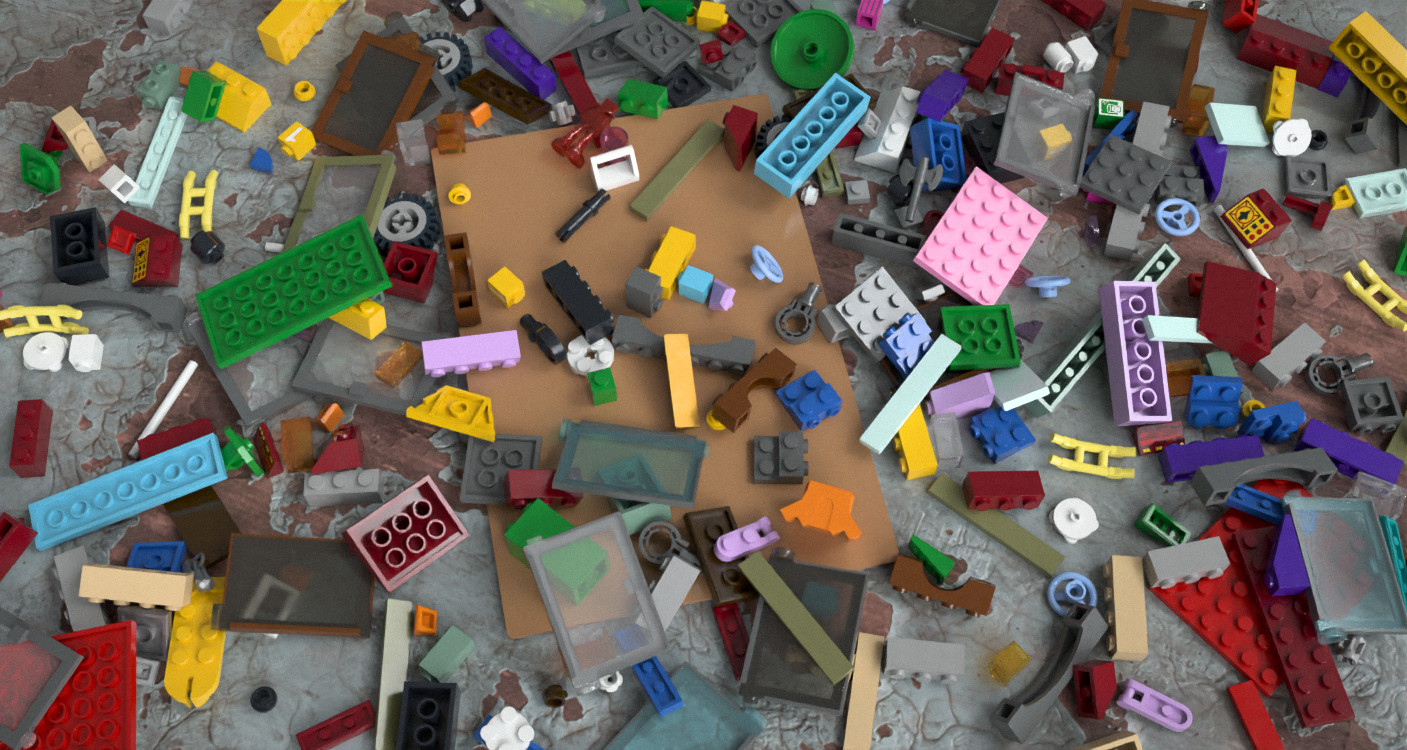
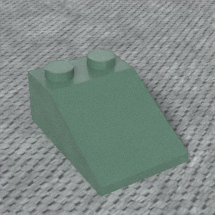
M642 456L597 472L602 486L618 488V485L633 487V490L665 494ZM607 497L613 512H621L629 535L642 531L652 522L672 520L669 505Z

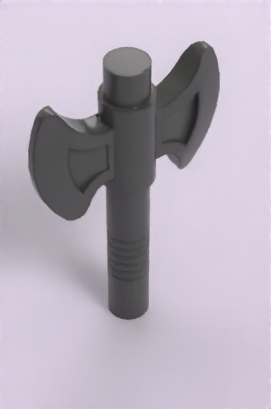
M920 157L917 168L913 167L909 159L906 158L900 168V179L903 186H907L910 181H913L914 184L905 216L906 222L913 223L924 183H927L929 191H932L942 179L943 166L939 164L935 168L928 170L929 158Z

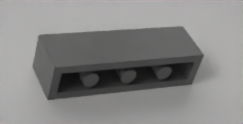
M839 213L833 232L832 245L918 269L919 265L913 259L925 243L927 236Z

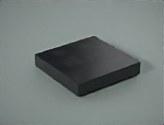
M686 60L675 67L664 78L659 76L652 81V84L667 87L668 102L674 108L688 106L711 92V86Z

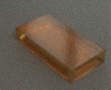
M405 341L375 372L376 378L394 389L423 359L422 351Z

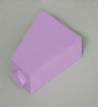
M982 373L930 391L928 399L925 401V411L927 415L931 416L932 423L974 417L988 410L995 395L990 373Z

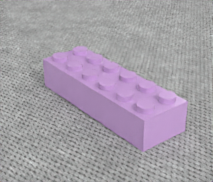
M1113 281L1099 288L1114 425L1148 426L1172 421L1163 341L1149 340L1142 319L1147 315L1159 316L1156 283Z

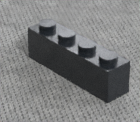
M564 260L542 271L545 287L589 345L614 333L612 326L614 318L608 309L604 310L602 302L597 295L593 296L590 286L585 280L582 281L575 266L571 267Z

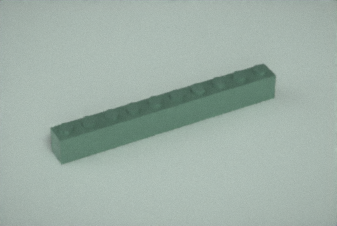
M1164 243L1151 250L1125 281L1155 282L1157 288L1181 258ZM1101 309L1040 378L1048 386L1050 394L1023 404L1036 418L1051 413L1106 348Z

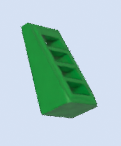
M1153 503L1143 508L1134 523V526L1140 531L1168 547L1186 543L1192 534ZM1158 522L1161 523L1159 528L1156 526ZM1167 528H1170L1169 533L1166 534V533H1165L1166 529H1167ZM1176 532H1177V533L1180 534V535H1179V537L1177 538V540L1175 541V540L1173 539V537L1175 536V534H1176Z
M913 535L908 545L909 550L917 559L922 560L924 567L943 585L952 572L955 562Z

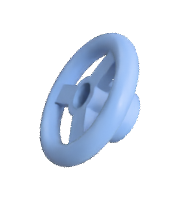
M1179 198L1166 199L1157 206L1155 211V219L1158 226L1168 234L1186 236L1193 233L1199 226V213L1186 200ZM1169 205L1182 206L1179 211H1163ZM1190 211L1193 222L1187 228L1184 222V215Z
M754 245L751 248V255L755 262L750 266L752 273L759 280L767 277L772 282H782L783 272L774 257L763 247Z
M1039 276L1026 279L1024 284L1028 287H1039V297H1056L1057 286L1068 285L1071 279L1066 276Z
M1065 572L1057 575L1050 582L1047 591L1048 601L1052 609L1062 617H1065L1069 611L1063 609L1057 601L1085 604L1082 599L1086 595L1087 588L1090 594L1088 605L1096 607L1098 596L1093 583L1087 577L1075 572ZM1068 579L1074 580L1067 584L1063 592L1055 593L1056 587L1060 582ZM1070 592L1076 593L1077 597L1072 596Z

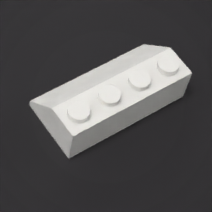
M903 86L880 94L873 111L882 121L877 137L870 140L864 134L854 161L889 172H896L910 136V127L914 125L918 115L916 111L919 105L916 104V100L920 91Z

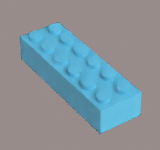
M835 73L756 160L754 174L789 199L864 115L871 97Z

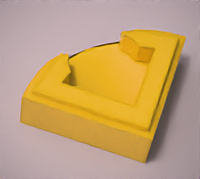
M1347 185L1340 186L1330 198L1331 210L1352 207L1355 203Z

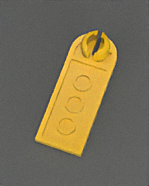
M210 577L215 585L213 589L205 593L198 592L195 586V578H193L190 605L181 607V610L175 611L164 685L169 695L175 701L182 703L188 708H191L192 702L196 708L205 704L219 685L226 632L219 631L225 577ZM190 690H191V696H190L191 701L189 700V698H188V696H187V695H188V692H189Z

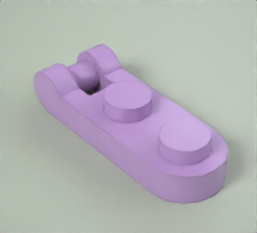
M763 517L755 523L719 537L714 544V553L720 560L728 562L777 542L780 537L776 531L771 529V522L768 517ZM759 531H762L763 534H764V537L761 538V537L759 536L758 532H759Z
M1125 680L1123 685L1125 690L1123 694L1119 695L1116 702L1119 706L1130 709L1172 731L1182 732L1191 725L1192 713L1185 705L1135 680ZM1134 694L1142 696L1140 702L1133 699Z

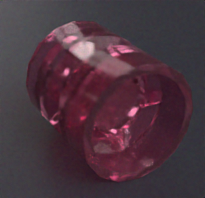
M609 127L600 135L601 154L629 145L627 132L622 128ZM626 155L603 163L609 166L628 160V156Z

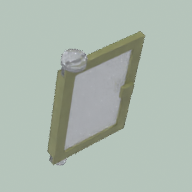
M383 150L380 155L317 157L282 252L361 214L366 219L374 238L397 169L395 166L396 156L391 151Z

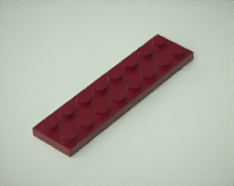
M1276 525L1233 533L1231 536L1302 729L1354 719V711L1324 634L1315 633L1305 591L1299 595L1271 597L1270 590L1265 585L1264 575Z

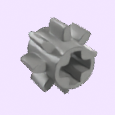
M567 100L551 105L553 111L548 112L551 122L556 121L558 126L573 122L572 116L576 115L573 105L568 106Z
M1348 634L1347 637L1342 635L1333 648L1339 652L1337 655L1339 661L1349 666H1356L1357 663L1361 665L1363 661H1366L1370 650L1365 649L1366 641L1355 634Z

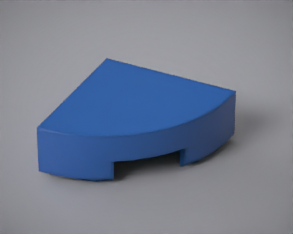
M258 147L250 163L251 168L272 174L274 166L269 153Z

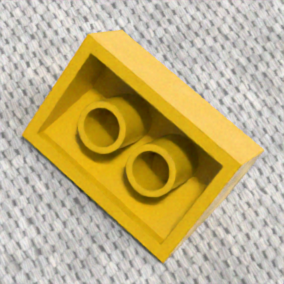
M216 61L207 70L226 81L216 117L239 131L245 133L272 105L266 88Z

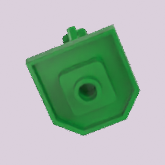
M25 142L20 144L22 182L46 195L60 189L58 161L63 155V150L50 151L45 154Z
M229 425L222 428L230 440L221 450L226 473L229 470H236L247 463L257 477L262 475L264 472L254 460L255 456L251 452L254 446L247 437L242 439L238 433H234Z

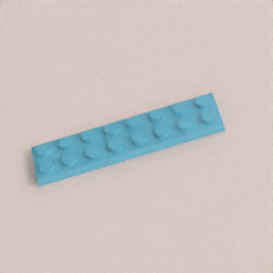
M214 433L208 434L29 504L32 528L38 532L34 538L36 549L44 551L227 479L217 435Z

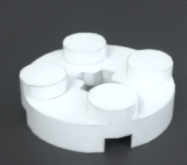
M582 335L578 336L568 345L567 358L569 366L574 373L585 375L586 378H588L587 373L609 368L614 362V349L611 342L604 337L589 345ZM588 352L596 353L594 355L595 358L592 360L590 359V357L585 358L584 356H586Z

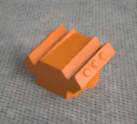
M810 480L806 484L801 500L780 509L782 517L789 523L799 519L803 527L833 536L844 531L849 540H855L862 535L850 515L855 497L852 494L853 492Z

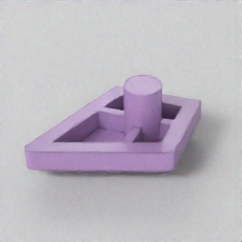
M715 278L709 308L727 311L733 306L732 298L736 290Z

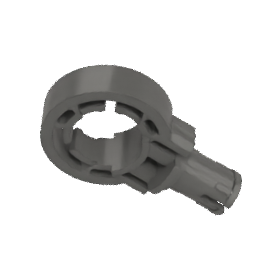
M814 282L808 284L803 297L798 300V303L797 299L794 298L791 304L782 308L776 316V332L780 339L788 344H802L808 341L814 333V318L818 310L813 305L822 291V287L816 284L815 288L813 287ZM797 317L805 322L806 326L802 330V336L800 332L793 333L785 328L787 319ZM781 319H782V329H783V332H782V330L780 329V326H779Z
M1363 353L1360 356L1348 358L1344 361H1341L1346 358L1344 354L1337 357L1330 354L1320 355L1307 365L1305 379L1308 386L1314 392L1326 396L1333 395L1341 390L1340 385L1343 381H1350L1356 378L1355 374L1348 375L1372 367L1373 359L1365 361L1371 357L1369 353ZM1320 361L1321 363L1315 366L1316 368L1313 369L1315 363ZM1320 366H1327V368L1332 370L1335 376L1334 384L1326 386V383L1321 381L1318 375Z
M656 521L647 525L641 532L639 548L642 555L650 562L662 564L666 556L671 558L673 549H676L680 552L679 557L693 565L696 563L700 566L697 556L675 542L677 541L685 547L689 545V542L681 537L679 530L673 524L665 521ZM656 525L668 526L671 528V532L665 528L662 531L670 535L672 539L671 548L665 554H657L650 549L649 552L655 556L652 558L644 548V539H646V546L650 547L649 539L651 535L656 531H660V528L651 530V528ZM672 532H675L677 538H674ZM657 557H663V560H658Z

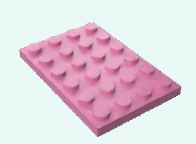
M976 166L913 261L973 305H994L1048 218Z

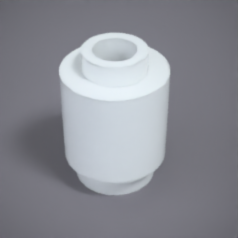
M1050 43L1044 49L1043 58L1054 70L1065 73L1073 66L1072 56L1060 43Z

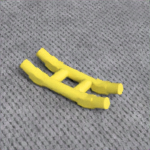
M210 170L205 180V188H193L196 177L194 171H189L184 178L181 212L179 214L180 239H189L191 215H202V230L205 232L212 231L213 198L218 176L216 170ZM191 197H204V205L190 207Z
M1365 259L1356 263L1365 280L1371 284L1365 290L1355 280L1350 271L1341 275L1350 292L1367 304L1387 325L1396 327L1403 332L1407 330V322L1389 312L1397 306L1402 313L1407 315V301L1385 284L1373 269L1369 267ZM1378 290L1389 299L1383 305L1372 297Z
M17 305L0 311V320L26 316L28 323H21L4 329L6 338L44 332H64L73 335H87L89 333L88 328L73 322L62 323L60 316L75 319L82 317V311L67 305ZM49 315L52 323L39 324L36 316Z
M1056 433L1050 435V442L1056 443L1065 449H1075L1074 461L1053 454L1048 456L1047 462L1057 466V468L1105 476L1111 479L1135 477L1134 469L1107 467L1108 456L1115 458L1136 457V447L1108 446L1075 440L1074 438L1061 436ZM1084 451L1098 453V465L1083 463Z

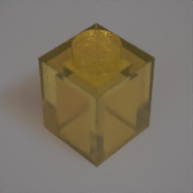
M1013 640L991 660L988 668L992 677L1006 686L1028 667L1032 659Z

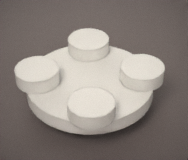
M1305 119L1277 121L1273 125L1272 152L1274 154L1294 157L1303 153L1309 146L1311 130Z
M44 332L33 336L23 349L24 366L29 370L49 369L52 372L60 370L62 367L61 361L65 356L69 342L66 338L51 332Z
M1079 498L1061 501L1049 514V521L1054 524L1057 531L1063 535L1065 542L1068 544H1075L1078 540L1088 537L1099 526L1093 508Z
M505 707L480 732L489 750H526L535 735L533 728L529 725L526 718L517 713L513 707Z

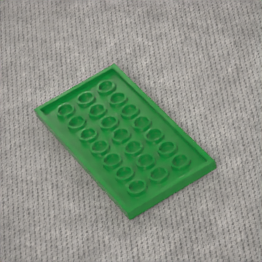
M361 214L196 294L195 297L216 363L222 370L392 287V283L366 219Z

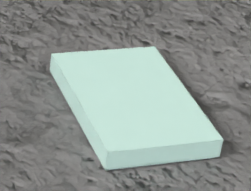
M1209 103L1205 106L1218 144L1265 147L1270 143L1256 106Z
M1406 168L1346 178L1342 182L1343 185H1347L1355 202L1353 207L1359 219L1407 210Z
M1022 360L1019 367L998 368L989 372L995 390L994 400L1004 411L1050 394L1048 386Z

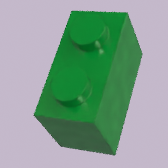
M192 71L181 111L199 122L215 121L226 81L208 71Z
M627 79L617 93L619 111L659 119L668 105L667 87Z

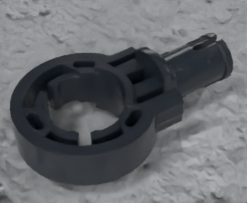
M525 314L521 317L520 324L529 333L528 339L532 343L536 342L540 350L543 351L554 365L567 358L560 340L545 323L537 322L531 314Z

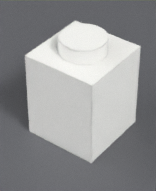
M1084 36L1067 42L1065 50L1072 56L1074 64L1071 69L1074 73L1077 74L1092 69L1098 53L1087 37Z
M115 164L99 179L103 185L124 203L140 188Z
M96 334L72 335L68 360L76 371L90 372L91 370H100L104 345Z

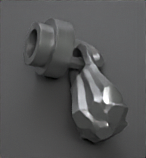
M199 552L193 559H187L182 564L181 573L194 574L196 589L200 593H205L213 589L215 583L207 574L203 565L205 555L202 552Z

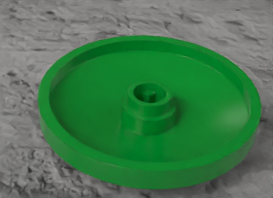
M822 9L801 11L788 18L777 30L771 45V61L776 73L785 84L796 90L816 91L822 88V85H825L835 73L841 77L847 73L854 57V39L849 27L838 15Z

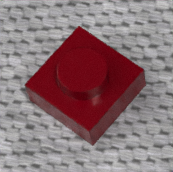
M732 21L726 23L716 32L717 39L732 47L745 37V31Z
M719 39L699 44L703 65L723 60L722 45Z

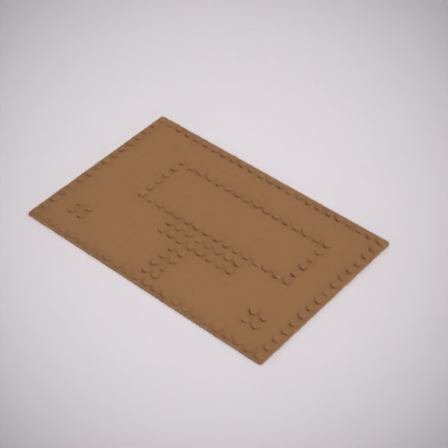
M767 94L667 109L663 111L659 119L641 115L607 119L616 135V142L596 148L582 123L437 147L431 150L444 236L467 232L482 324L459 327L460 337L517 330L521 358L520 362L516 363V366L502 368V365L492 366V369L486 371H479L478 368L469 369V372L466 373L469 392L491 398L495 434L542 436L539 470L557 469L571 426L580 427L581 420L697 436L696 444H703L706 447L694 509L670 506L672 520L667 521L679 530L681 537L689 542V545L685 547L681 543L675 542L695 556L697 555L683 519L685 513L730 506L738 529L755 523L763 517H768L771 522V529L776 531L780 537L777 542L757 550L768 563L770 558L794 563L795 560L858 571L896 562L899 553L870 449L860 443L859 440L864 434V428L839 341L830 344L816 322L821 309L827 306L828 303L796 192L788 199L754 174L756 160L758 159L755 156L756 141L739 172L736 171L724 148L725 138H721L648 221L630 211L632 202L707 120L725 128V125L722 124L726 112H730L733 105L758 113L757 134L761 126L766 125L767 120L770 119L773 122L774 115ZM632 145L639 172V181L607 190L604 195L609 194L611 199L598 210L599 213L585 222L566 243L561 242L559 239L562 236L557 238L555 232L583 207V203L586 200H590L597 193L591 177L589 157ZM628 156L597 164V168L628 160ZM461 183L469 188L471 198L468 202L458 205L449 200L448 193L454 184ZM673 226L696 235V248L687 266L690 265L713 274V282L717 278L736 290L732 298L733 306L727 311L712 310L709 308L712 289L704 304L679 295V285H677L670 300L662 298L663 305L658 312L655 311L652 318H649L627 308L625 283L636 266L644 270L650 268L654 251L659 250L662 235L664 233L667 234L670 227ZM754 245L763 247L774 257L783 272L782 282L775 283L767 277L759 280L752 273L750 266L755 262L751 255V248ZM564 260L571 267L575 266L582 281L585 280L590 286L593 296L597 295L602 302L604 310L608 309L614 318L612 323L613 331L618 315L640 318L643 326L661 337L664 334H688L689 344L724 343L732 340L733 336L756 340L752 362L753 367L758 364L760 358L765 353L769 354L775 348L797 364L794 377L786 385L816 370L826 384L830 383L842 399V406L840 412L834 417H826L815 428H807L802 431L803 439H808V454H803L804 461H808L809 465L808 476H804L803 484H754V436H779V432H801L775 396L777 390L761 388L752 391L748 395L752 405L749 419L734 433L727 428L715 430L707 424L706 416L713 409L714 406L712 404L719 394L724 395L730 385L735 380L739 381L743 378V375H735L723 370L713 371L702 366L692 367L700 427L676 430L667 362L660 358H644L638 354H623L614 350V362L610 368L616 385L617 401L594 406L588 378L585 375L574 373L569 366L568 358L554 365L543 351L540 350L536 342L532 343L528 339L529 333L520 324V319L525 314H531L537 322L545 323L560 340L566 355L569 343L581 335L545 287L542 271ZM504 266L523 282L525 290L523 299L519 303L513 304L510 308H507L490 293L487 281ZM814 282V288L816 284L822 287V291L813 305L818 310L814 318V333L808 341L802 344H788L780 339L776 332V316L782 308L790 305L794 298L797 299L798 303V300L803 297L808 284ZM791 317L786 320L785 328L793 333L800 332L801 336L803 335L802 330L806 324L802 319ZM781 319L779 326H780V329H781L782 332H783V329H782V319ZM612 333V334L606 336L605 338H607V339L611 342V344H612V346H613V343H612L613 333ZM588 352L584 357H590L592 360L595 358L594 355L596 353ZM580 437L571 469H580L582 483L602 485L597 475L598 471L642 456L665 494L683 497L692 452ZM810 480L853 492L852 494L855 497L850 515L862 535L855 540H849L844 531L833 536L805 528L799 519L789 523L782 517L780 509L801 500L806 484ZM583 493L584 497L573 508L551 507L575 527L614 513L607 496ZM486 504L508 638L516 639L552 632V627L531 570L509 553L504 536L508 525L513 521L516 522L522 516L524 509L516 510L513 507H505V505ZM656 525L651 528V530L660 528V531H656L651 535L649 539L650 547L646 546V539H644V548L652 558L655 556L649 552L650 549L657 554H665L670 550L672 539L667 532L662 531L665 528L671 532V528L668 526ZM612 528L589 536L591 540L607 551L610 570L576 607L552 588L566 629L634 615L633 613L639 601L635 592L627 595L622 580L629 578V574ZM640 531L629 536L649 587L653 579L658 580L661 576L662 571L659 570L661 564L650 562L642 555L639 548V537L642 532ZM759 531V536L761 538L764 537L763 532ZM672 532L674 538H677L675 532ZM673 549L672 552L678 556L680 552ZM754 551V552L748 554V556L750 557L751 555H753V554H754L755 552H757V551ZM657 557V559L663 560V557ZM694 563L695 566H697L698 568L702 569L699 565H697L696 563ZM703 571L697 576L680 606L713 599ZM780 573L779 575L786 585L813 580V578Z

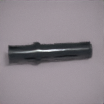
M601 188L590 200H586L583 203V207L555 232L557 238L562 236L559 239L561 242L566 243L585 222L599 213L598 210L611 199L609 194L604 195L607 192L606 190Z

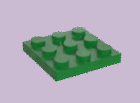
M1010 304L940 308L943 335L961 345V350L950 363L949 370L1014 368L1020 366L1021 360Z

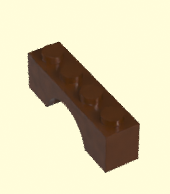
M467 232L445 235L444 241L458 326L482 324Z
M777 348L769 354L765 353L755 367L751 366L746 370L743 378L739 381L735 380L724 395L719 394L712 404L714 406L712 417L734 433L749 419L752 405L748 395L752 391L761 388L774 390L783 388L794 377L797 364Z
M898 553L889 584L893 585V590L905 594L909 590L918 593V598L929 602L934 598L942 601L941 605L955 610L956 606L966 609V614L980 618L981 614L987 616L996 588L993 583L971 576L959 587L951 589L938 587L925 575L922 560Z

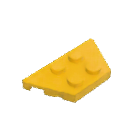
M446 385L437 390L435 394L423 398L421 405L415 408L410 406L406 410V417L487 441H495L491 398Z

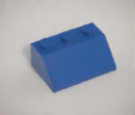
M926 118L910 127L914 167L917 168L920 157L929 158L928 170L935 168L939 164L943 166L942 179L932 192L961 188L966 181L960 126ZM924 183L922 190L929 191L927 183Z

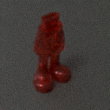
M606 98L602 104L597 103L596 106L579 115L580 122L565 136L558 137L552 141L551 146L554 151L562 157L567 156L568 160L575 167L581 169L585 164V159L582 155L584 149L596 137L604 135L615 118L614 114L619 110L618 105ZM585 130H587V132L575 144L571 145L579 135H581Z

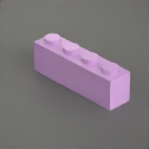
M517 330L422 342L425 375L431 374V377H440L445 375V372L452 371L455 374H463L469 372V369L478 368L479 371H486L492 369V366L502 365V368H510L516 366V363H519L521 358Z

